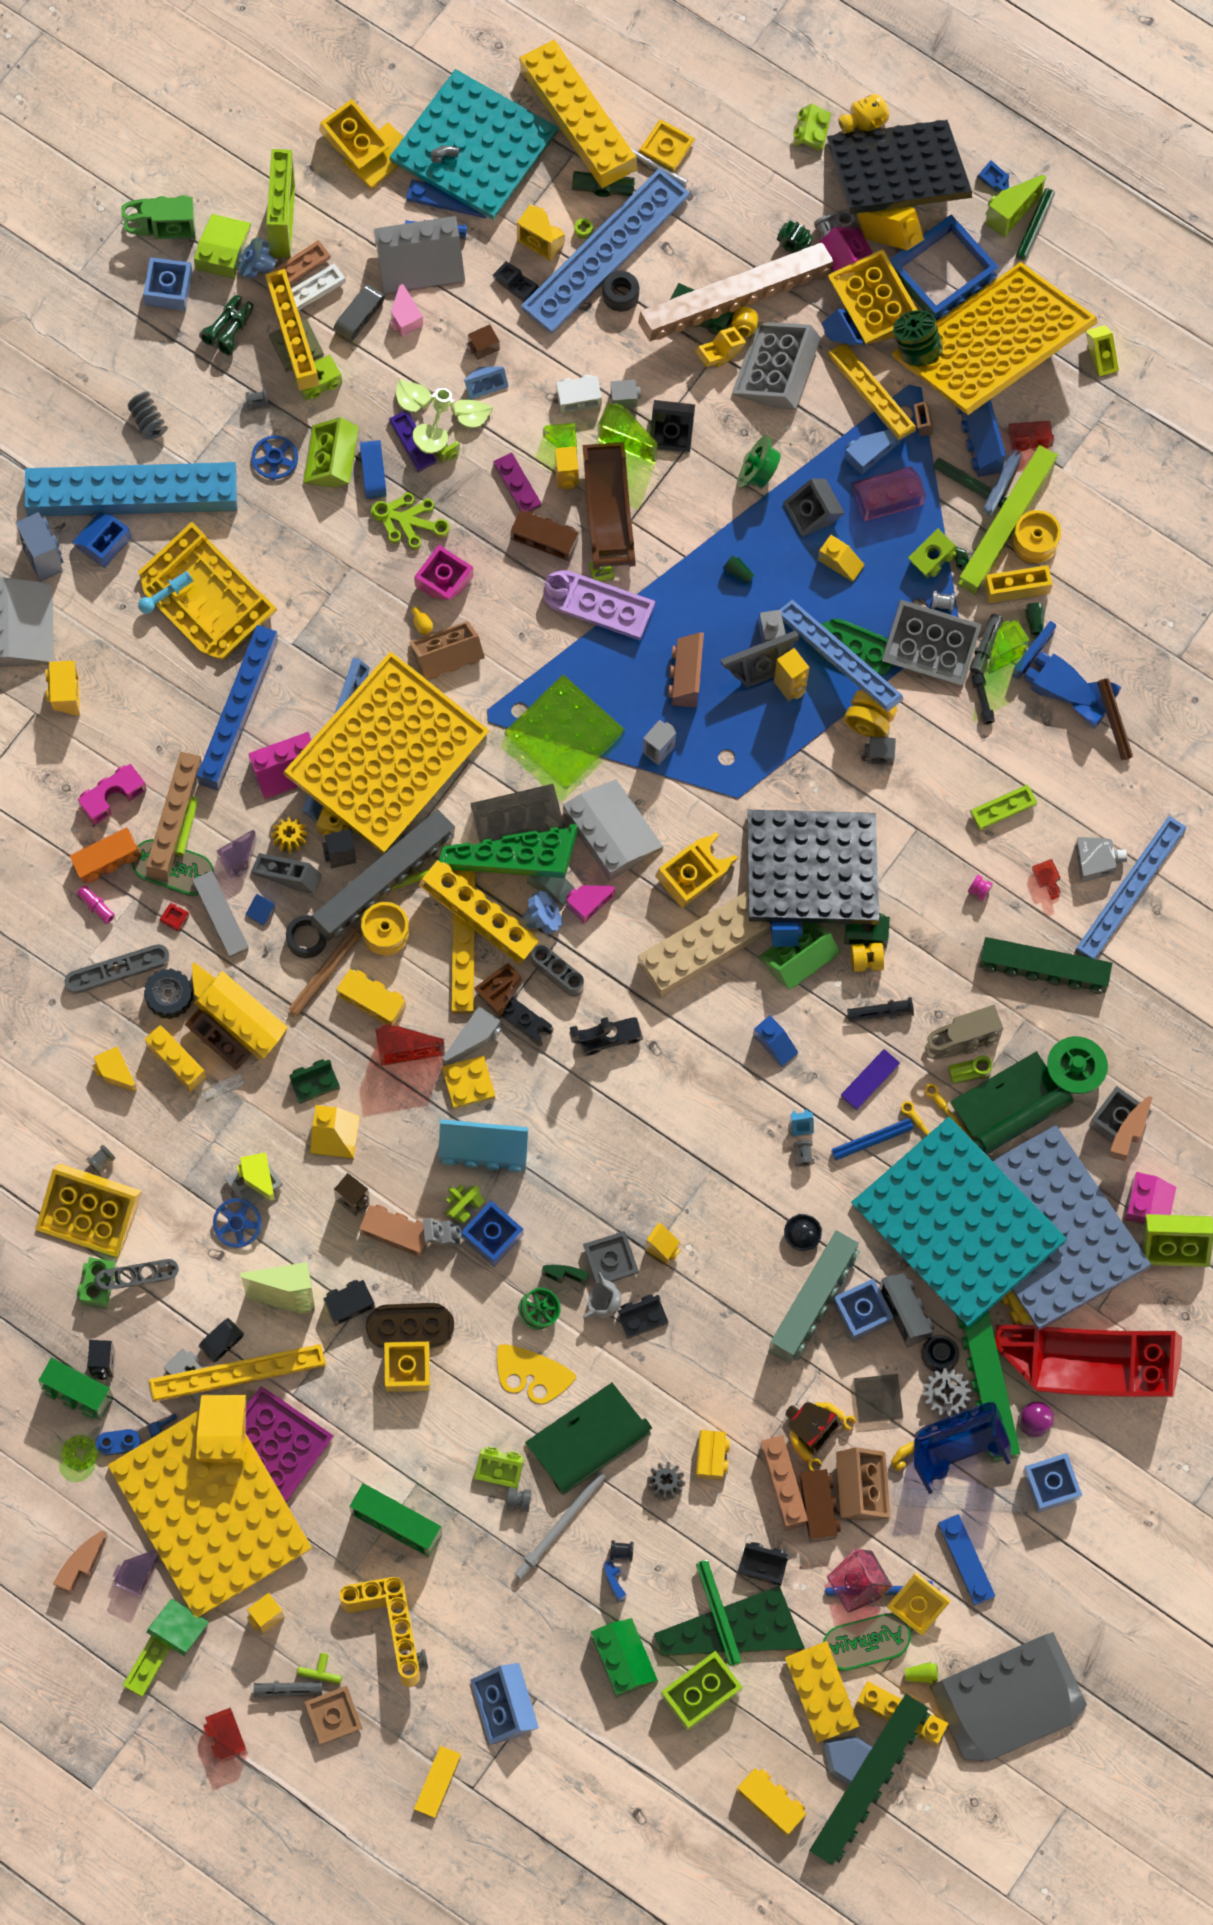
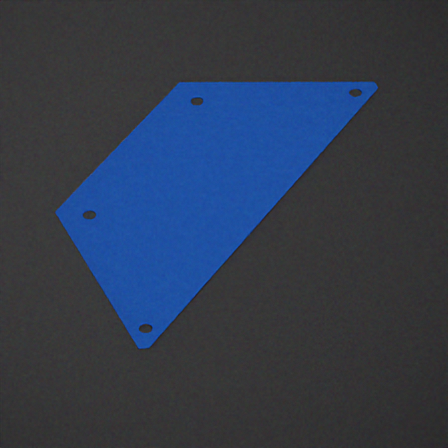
M908 385L892 397L899 407L907 406L912 410L913 415L910 420L916 426V431L907 435L903 441L861 475L844 458L845 448L852 440L856 441L862 436L889 430L875 412L863 419L640 591L637 595L655 601V607L640 641L596 625L488 708V722L737 799L744 795L843 717L847 709L851 707L854 693L857 690H861L801 636H799L798 641L794 642L792 649L795 648L809 666L806 692L802 697L788 701L775 685L774 678L748 688L744 686L727 668L723 667L720 659L762 644L757 622L759 613L780 610L793 600L820 624L825 621H831V619H842L888 639L899 599L911 603L916 599H922L927 603L928 608L931 609L933 591H937L938 594H955L950 562L946 561L941 566V571L935 577L931 576L927 579L908 559L937 528L945 534L936 474L933 467L934 461L929 435L919 436L914 404L924 402L922 387ZM920 414L921 423L926 424V414ZM810 479H826L845 514L832 525L802 537L783 502ZM830 535L847 544L864 563V568L853 582L818 561L819 550ZM932 551L929 554V558L932 560L937 559L940 552ZM732 555L736 558L739 556L752 573L755 574L748 584L726 574V570L723 569ZM956 597L952 612L946 609L935 608L937 611L959 617ZM783 622L785 634L794 631L785 622ZM696 633H704L697 708L672 706L673 698H668L669 685H674V678H670L671 665L675 666L676 659L672 658V648L677 646L678 638ZM894 665L888 673L881 677L888 681L904 668ZM514 704H525L528 707L527 715L523 718L513 716L511 709ZM661 720L663 723L667 722L674 727L676 741L675 748L658 766L642 753L645 735ZM723 750L732 751L735 755L734 762L730 765L721 764L718 760L719 753Z

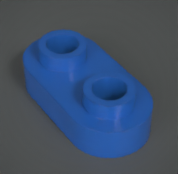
M132 1429L104 1432L96 1439V1448L104 1456L126 1454L141 1445L139 1434ZM132 1437L133 1441L128 1444L125 1442V1439ZM105 1440H110L111 1444L109 1446H103Z

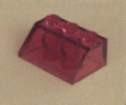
M912 466L852 482L864 521L921 506L925 502L926 493L920 476Z

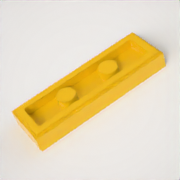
M440 1745L414 1807L415 1811L434 1819L436 1818L461 1757L460 1753Z

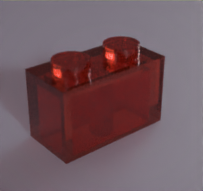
M231 1707L205 1717L207 1723L203 1727L207 1737L212 1736L215 1745H212L211 1748L215 1759L220 1757L221 1762L224 1763L248 1753Z

